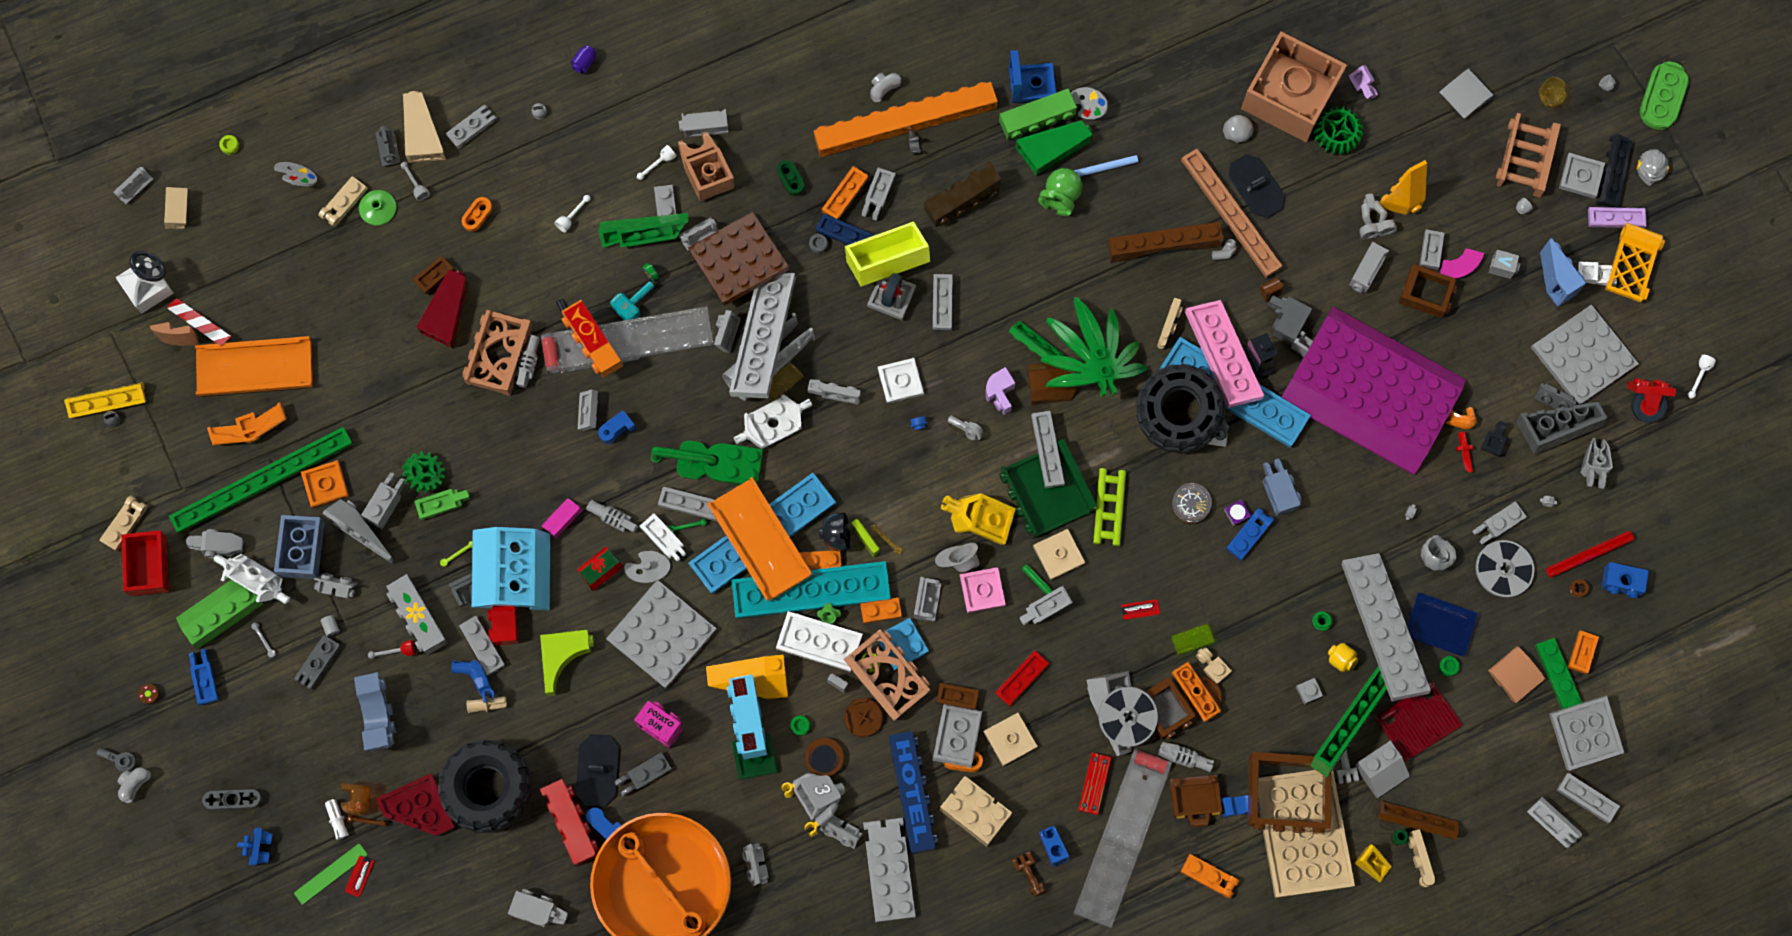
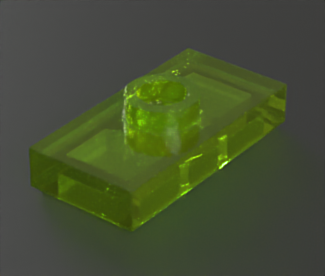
M1208 624L1171 636L1177 655L1215 642Z

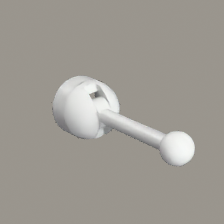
M666 145L661 150V157L645 171L638 173L637 179L642 180L644 175L661 161L673 160L676 157L674 151Z
M585 195L583 201L568 217H559L554 222L557 228L566 233L571 226L570 219L586 202L591 200V197Z
M1701 355L1699 360L1701 371L1692 391L1688 393L1689 398L1692 399L1696 396L1695 391L1704 372L1714 367L1716 362L1714 358L1708 355Z

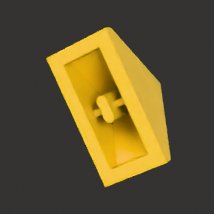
M1373 845L1366 847L1354 863L1378 882L1382 881L1392 867Z

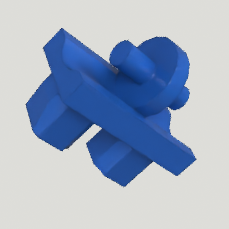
M256 828L253 832L252 844L250 843L251 836L247 835L244 837V843L237 844V847L243 848L242 856H248V851L251 849L250 866L265 864L269 860V852L259 851L260 844H271L272 833L262 831V828Z

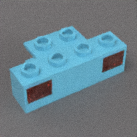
M753 675L729 679L730 686H727L728 697H732L733 700L730 710L733 720L736 722L733 723L734 733L737 741H740L736 742L738 754L742 753L744 759L767 755L764 728L761 726L762 715Z

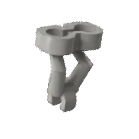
M1366 194L1363 201L1364 204L1361 206L1362 217L1365 223L1360 228L1361 239L1367 240L1376 238L1378 235L1385 236L1395 233L1397 231L1395 221L1386 220L1387 211L1379 201L1374 200L1373 194ZM1376 210L1380 214L1379 223L1372 224L1370 211Z

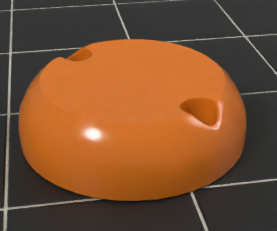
M672 813L646 814L636 817L617 828L600 848L591 873V898L599 920L612 936H708L722 919L731 893L730 867L723 848L717 839L699 823L690 818ZM631 839L635 841V846L630 841ZM625 843L629 846V850L625 848ZM692 918H696V919L698 920V924H697V925H696V923L692 920ZM687 922H689L694 929L688 928Z

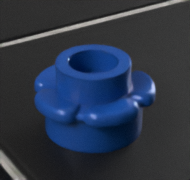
M925 416L910 420V427H914L915 430L926 428L925 424L928 421H926Z

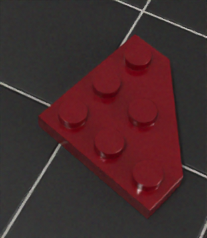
M432 773L376 798L385 818L435 836L442 835L455 828L452 819L445 812L441 804L438 786Z

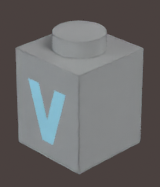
M1497 250L1492 257L1489 273L1511 279L1514 273L1517 274L1519 271V256Z

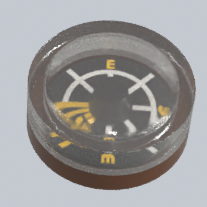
M1197 483L1182 485L1177 489L1172 499L1174 515L1180 521L1188 524H1195L1205 519L1212 505V499L1208 490Z

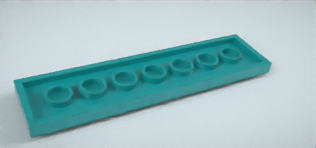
M886 561L810 570L812 575L808 579L768 602L752 577L731 579L735 617L739 619L781 614L788 611L798 612L823 609L826 603L832 604V607L890 600Z

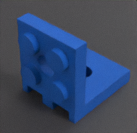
M1018 50L1010 51L1008 71L1010 74L1012 103L1033 102L1056 93L1053 63L1020 65ZM1034 79H1038L1041 82V84L1039 86H1033L1031 84V81Z

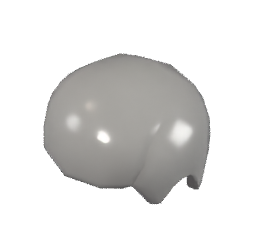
M1235 115L1226 121L1223 133L1227 140L1230 139L1235 143H1242L1252 136L1254 128L1251 120L1247 117Z

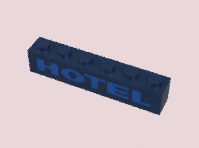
M912 731L889 735L911 855L935 851V845H938L936 833H932L931 826L934 825L932 813L928 814L927 806H930L929 795L924 794L923 787L927 785L925 775L920 774L919 767H923L921 755L916 753V748L919 747L917 736H913Z

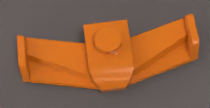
M277 403L278 405L257 418L254 412L235 418L237 425L207 427L212 445L238 442L249 444L259 440L262 434L287 419L282 403Z

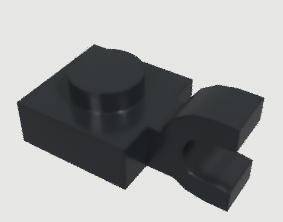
M1499 421L1495 426L1494 432H1487L1481 450L1495 456H1500L1507 439L1502 436L1507 423Z

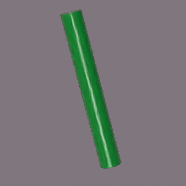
M1028 564L1022 568L1046 595L1053 592Z

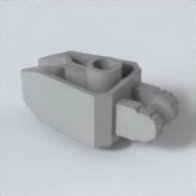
M1593 437L1584 455L1581 474L1587 477V486L1592 487L1594 479H1599L1598 487L1604 489L1606 478L1613 468L1610 447L1606 440L1603 439L1598 448L1596 446V439Z
M208 529L202 532V536L194 535L186 538L188 548L201 551L205 558H214L217 554L220 556H234L243 551L242 538L232 533Z

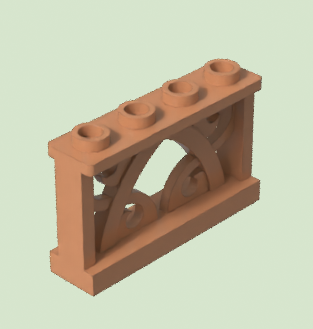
M486 310L485 315L483 314L481 317V328L475 334V346L469 352L468 360L470 361L468 367L464 368L462 377L468 385L478 386L510 396L515 383L521 353L526 349L528 336L531 334L533 326L530 320H522ZM494 321L501 322L503 324V331L500 332L498 326H496L495 331H491V323ZM507 323L519 326L520 329L508 330ZM507 338H509V342L515 341L514 346L510 347L507 345ZM503 340V345L511 354V357L502 358L493 366L487 356L486 349L494 343ZM501 364H507V368L505 370L501 369V367L499 368V371L497 370V368ZM477 368H482V372L479 373L480 375L485 374L487 371L490 372L483 379H478L474 375ZM492 376H494L495 378L500 380L502 384L499 385L488 381L492 378Z
M879 629L843 660L888 715L895 720L930 691L928 688L930 683L924 676L919 677L915 671L918 669L911 660L907 663L903 658L905 655L903 650L898 645L896 647L893 646L890 642L893 638L886 630L882 632ZM875 641L883 642L886 647L884 651H879L877 647L876 653L878 656H873L871 651L872 644ZM867 647L869 657L855 662L853 658ZM890 649L898 657V659L888 656L890 653ZM878 662L890 663L898 667L897 687L890 683L874 685L879 675ZM871 663H873L875 668L873 675L867 674V669L872 668ZM905 667L912 676L905 677ZM910 681L918 684V691L914 695H907L903 692V688L907 690L913 689L909 687ZM890 687L895 690V693L890 691L889 695H885L883 691L884 688ZM901 695L910 699L897 711L894 709Z

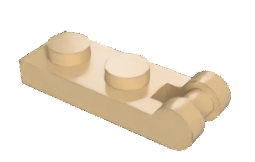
M352 176L327 206L320 210L319 216L322 219H327L329 224L335 227L368 190L367 187ZM333 210H335V211L337 212V213L334 214V215L331 214V212H332Z
M129 496L122 509L100 538V541L118 551L122 546L121 534L131 533L146 512L148 506L142 502H137L133 496ZM132 508L135 509L133 515L129 513Z
M1419 829L1408 833V845L1410 849L1413 848L1415 854L1413 857L1414 865L1416 868H1419L1421 874L1419 884L1425 888L1434 884L1435 877Z

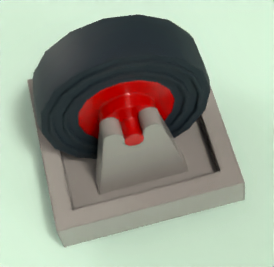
M893 273L891 276L877 281L867 307L902 320L916 285L902 280V276Z

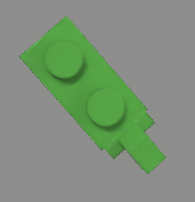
M449 489L415 500V505L420 520H424L458 509V507L462 506L461 503L471 500L467 490L458 492L457 489Z

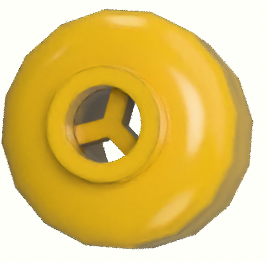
M1341 643L1338 646L1333 645L1328 652V655H1330L1329 663L1341 672H1350L1358 663L1357 652L1345 643Z

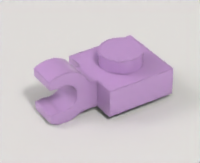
M1362 65L1349 75L1356 90H1363L1367 99L1370 97L1373 99L1378 95L1375 88L1371 86L1374 79L1366 65Z

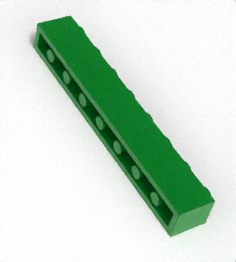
M1379 666L1317 752L1310 765L1311 768L1325 777L1329 776L1388 691Z

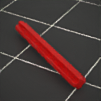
M1627 531L1546 568V573L1548 577L1552 578L1633 541L1634 536L1631 531Z

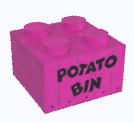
M647 701L634 721L640 729L670 749L683 730L682 722L672 712L669 715L665 713L664 707L656 701L653 704Z

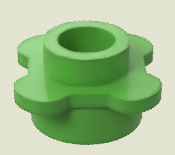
M826 603L824 608L817 612L818 617L828 624H832L836 617H840L841 614L830 603Z

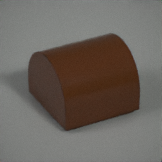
M1278 278L1259 286L1260 293L1265 302L1270 301L1272 296L1278 297L1282 295L1283 284Z

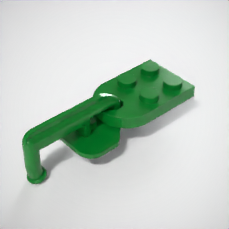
M685 441L680 445L679 450L653 447L651 460L658 463L662 457L678 459L677 473L679 476L687 479L696 480L706 474L716 482L741 485L752 477L758 486L762 449L719 443L707 450L701 442Z

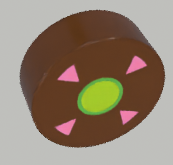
M145 684L138 691L139 700L147 705L154 704L160 696L158 688L152 684Z

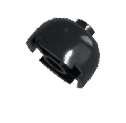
M846 512L828 516L823 522V527L819 528L820 540L824 539L825 545L833 551H848L850 549V530L847 528L849 521Z

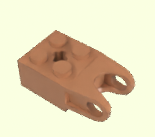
M706 131L702 132L703 145L700 148L692 149L682 140L678 141L685 172L699 201L734 189V177L720 148L716 146Z

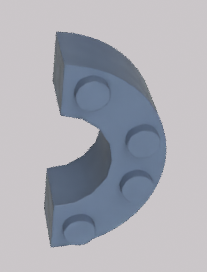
M378 672L354 677L356 695L364 720L362 737L365 752L369 753L391 748L394 744L393 733H396L394 721L391 722L390 715H393V708L391 703L388 704L385 679H380Z

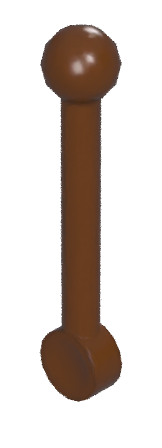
M353 815L347 816L349 823L355 821L386 827L388 825V822L356 818Z

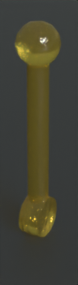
M873 524L871 530L877 532L894 549L895 554H901L902 548L891 542L878 529V526Z

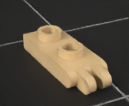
M1173 299L1157 345L1159 349L1165 347L1169 334H1174L1177 325L1173 323L1175 317H1180L1183 308L1179 306L1180 299Z

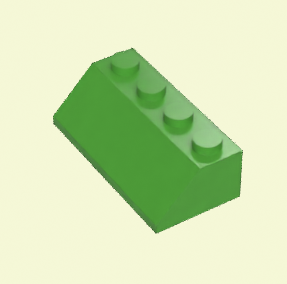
M230 580L176 617L190 643L199 649L264 603L256 602L257 594Z

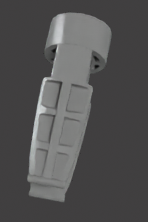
M792 313V318L785 323L782 340L798 325L795 313ZM812 328L805 331L778 353L774 375L788 364L811 339L815 340ZM736 363L722 374L729 388ZM739 397V398L742 399V400H744V401H746L749 397Z

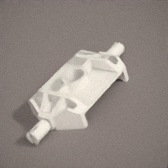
M782 394L781 398L750 414L745 413V431L733 438L736 444L747 439L763 449L800 430L802 410L812 406V403L807 399L800 404H796ZM771 419H775L779 424L777 427L771 428L768 426V422Z
M219 554L214 557L213 561L224 568L221 580L225 581V579L230 578L257 594L256 602L276 598L285 604L290 601V597L281 592L280 586L283 578L247 556L240 554L228 560Z

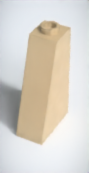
M411 91L403 94L405 156L408 162L446 160L422 92Z

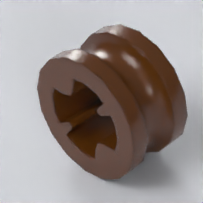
M1581 579L1575 580L1569 587L1570 593L1577 598L1586 595L1589 589L1588 584ZM1575 584L1577 586L1580 584L1583 586V588L1581 589L1583 590V593L1581 591L1578 593L1575 591Z

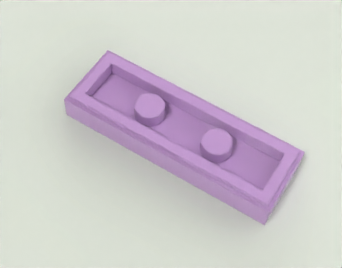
M1589 207V227L1623 228L1625 223L1628 222L1645 228L1646 210L1645 208Z

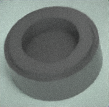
M822 234L813 235L809 240L811 251L817 254L825 252L828 247L827 238Z

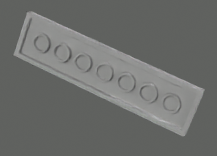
M783 273L754 289L729 390L731 397H769L796 280L795 273Z
M1380 554L1343 560L1341 565L1391 701L1429 694L1431 691Z

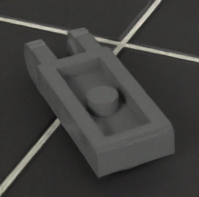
M661 752L627 772L628 774L617 779L614 783L616 786H619L630 779L632 780L634 785L623 789L621 795L624 797L635 790H640L672 769Z

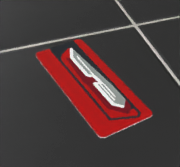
M1157 599L1121 605L1124 620L1160 614Z
M363 856L358 857L345 892L357 897L361 895L374 863L373 860Z

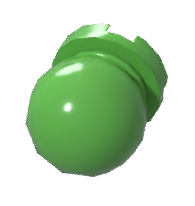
M1069 168L1053 171L1047 178L1046 190H1042L1039 194L1038 202L1047 210L1049 207L1057 210L1056 214L1069 216L1074 210L1073 202L1081 195L1083 184L1080 176Z

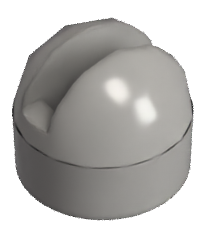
M1611 75L1605 76L1599 82V86L1605 91L1613 90L1616 85Z
M541 103L533 105L531 110L533 117L543 119L547 115L546 107Z
M1522 198L1517 203L1516 209L1520 214H1526L1533 207L1526 198Z

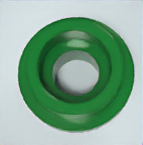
M1321 611L1313 616L1312 624L1317 630L1326 631L1332 625V618L1328 613ZM1319 619H1324L1325 624L1321 625Z

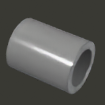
M333 615L326 616L320 620L327 637L334 636L340 632Z

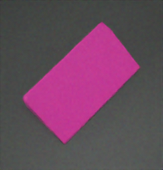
M567 498L546 520L542 527L556 539L582 510Z

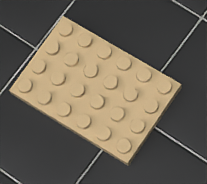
M1316 770L1258 778L1260 818L1322 822L1323 775ZM1332 770L1330 830L1324 834L1317 835L1312 834V831L1306 830L1305 833H1293L1292 829H1285V832H1275L1273 828H1265L1263 830L1275 898L1355 886L1334 772Z

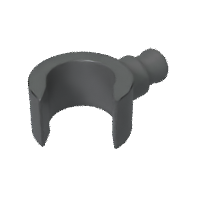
M913 130L909 131L911 154L921 153L918 142L919 137L916 136Z

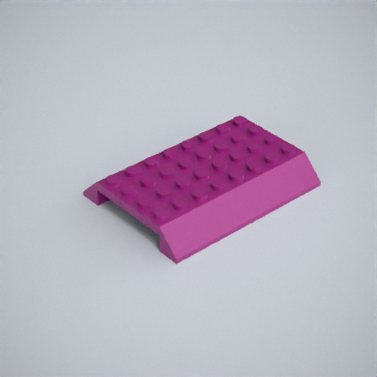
M1332 306L1281 398L1310 414L1311 419L1414 475L1451 412L1466 379Z

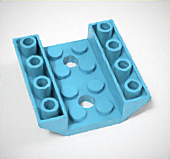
M492 527L473 530L471 608L519 606L530 607V610L549 611L550 534L528 528ZM517 543L520 551L517 553L512 552L510 544ZM510 582H517L519 584V590H511L509 586Z

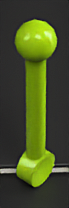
M472 541L449 558L442 559L440 564L443 567L448 566V562L469 548H472Z

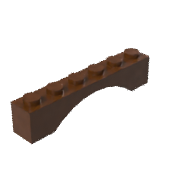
M1220 222L1111 237L1108 240L1107 248L1110 263L1128 261L1145 254L1181 248L1203 250L1221 247L1223 235Z

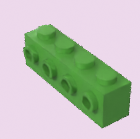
M1065 89L1000 113L999 122L1007 140L1012 138L1018 139L1025 133H1034L1041 127H1050L1060 120L1064 119L1066 121L1076 115L1077 107L1069 89Z

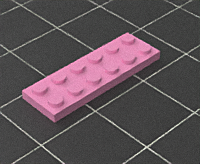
M1221 300L1186 308V316L1211 372L1223 393L1227 407L1230 408L1262 400L1264 394Z

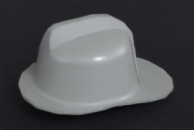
M968 543L947 548L937 555L935 563L940 567L953 566L958 572H966L978 567L980 564L976 554L978 545L976 543Z

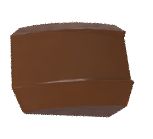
M1048 364L1027 365L1026 371L1029 379L1031 405L1071 401L1076 392L1075 387H1046L1045 385L1056 377L1072 374L1073 372Z

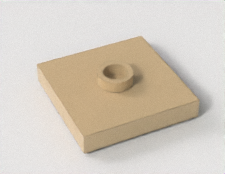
M1068 529L1033 545L1050 580L1085 564Z
M1019 713L984 731L1002 766L1037 748Z

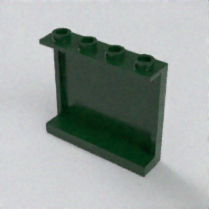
M1064 439L1057 441L1064 486L1045 489L1038 453L1006 468L1001 466L1000 479L1003 484H1007L1009 488L1007 491L1011 501L1015 500L1018 506L1016 511L1020 518H1024L1026 522L1024 524L1025 530L1028 535H1032L1033 539L1086 516L1097 509V504Z

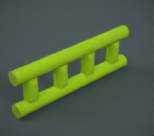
M1099 469L1094 544H1101V538L1113 539V546H1120L1126 471L1119 470L1118 476L1107 475V469ZM1106 483L1117 484V495L1105 494ZM1104 501L1116 502L1115 513L1104 512ZM1103 520L1114 521V532L1102 531Z

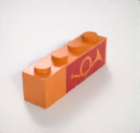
M582 300L561 311L563 324L566 328L570 327L573 331L571 334L576 344L580 343L583 349L581 351L586 359L590 358L593 362L591 367L596 374L600 373L602 378L623 367L620 358Z

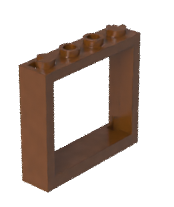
M1252 752L1249 755L1247 826L1260 831L1265 830V828H1273L1275 832H1285V829H1292L1293 833H1305L1306 830L1312 831V834L1316 835L1324 834L1331 829V773L1328 777L1323 775L1322 822L1258 818L1259 764L1311 768L1310 765L1315 756Z

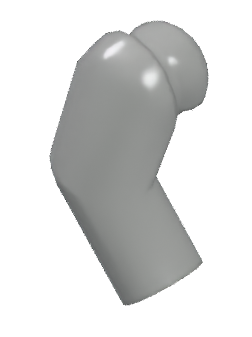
M1229 239L1222 250L1212 251V260L1231 258L1237 248L1236 242Z

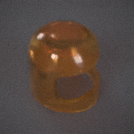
M341 783V791H347L350 794L349 802L341 803L342 810L349 815H362L366 813L370 808L371 786Z

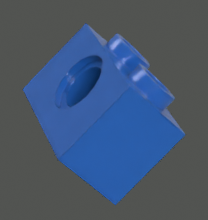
M1609 562L1604 567L1601 589H1606L1608 593L1619 594L1620 592L1626 594L1627 597L1638 598L1645 593L1648 570ZM1621 577L1627 579L1628 585H1624L1621 582Z

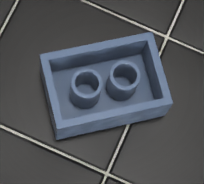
M281 515L274 572L278 576L314 579L318 576L325 526L324 521L320 517Z

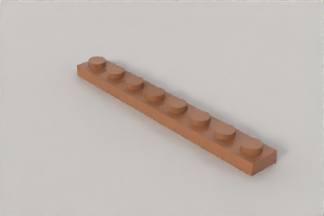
M1195 149L1182 157L1181 161L1265 278L1282 268L1281 263L1199 150Z

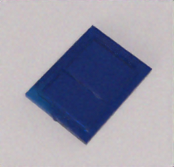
M1418 592L1412 612L1410 613L1407 628L1411 639L1464 657L1478 613Z

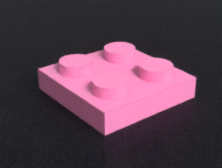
M998 567L960 574L967 613L1004 607L1006 605Z

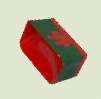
M604 547L578 568L577 571L591 591H593L618 572L623 565L607 547Z

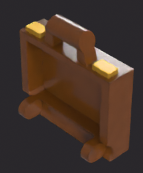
M1217 775L1169 780L1174 818L1181 819L1187 817L1191 827L1208 826L1210 814L1213 816L1222 813ZM1200 815H1204V816H1205V818H1200V819H1193V818H1192V816H1200Z

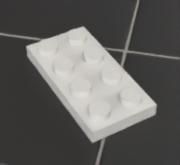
M788 611L776 649L851 672L852 669L843 659L859 647L862 634Z

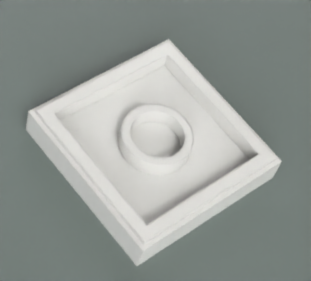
M914 358L878 367L887 404L924 395Z

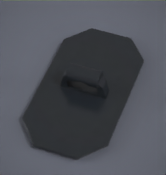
M1244 155L1230 164L1228 177L1253 214L1267 218L1283 209L1285 195L1260 158Z
M590 734L579 745L576 795L585 806L605 807L616 795V784L614 782L617 780L619 746L610 735Z

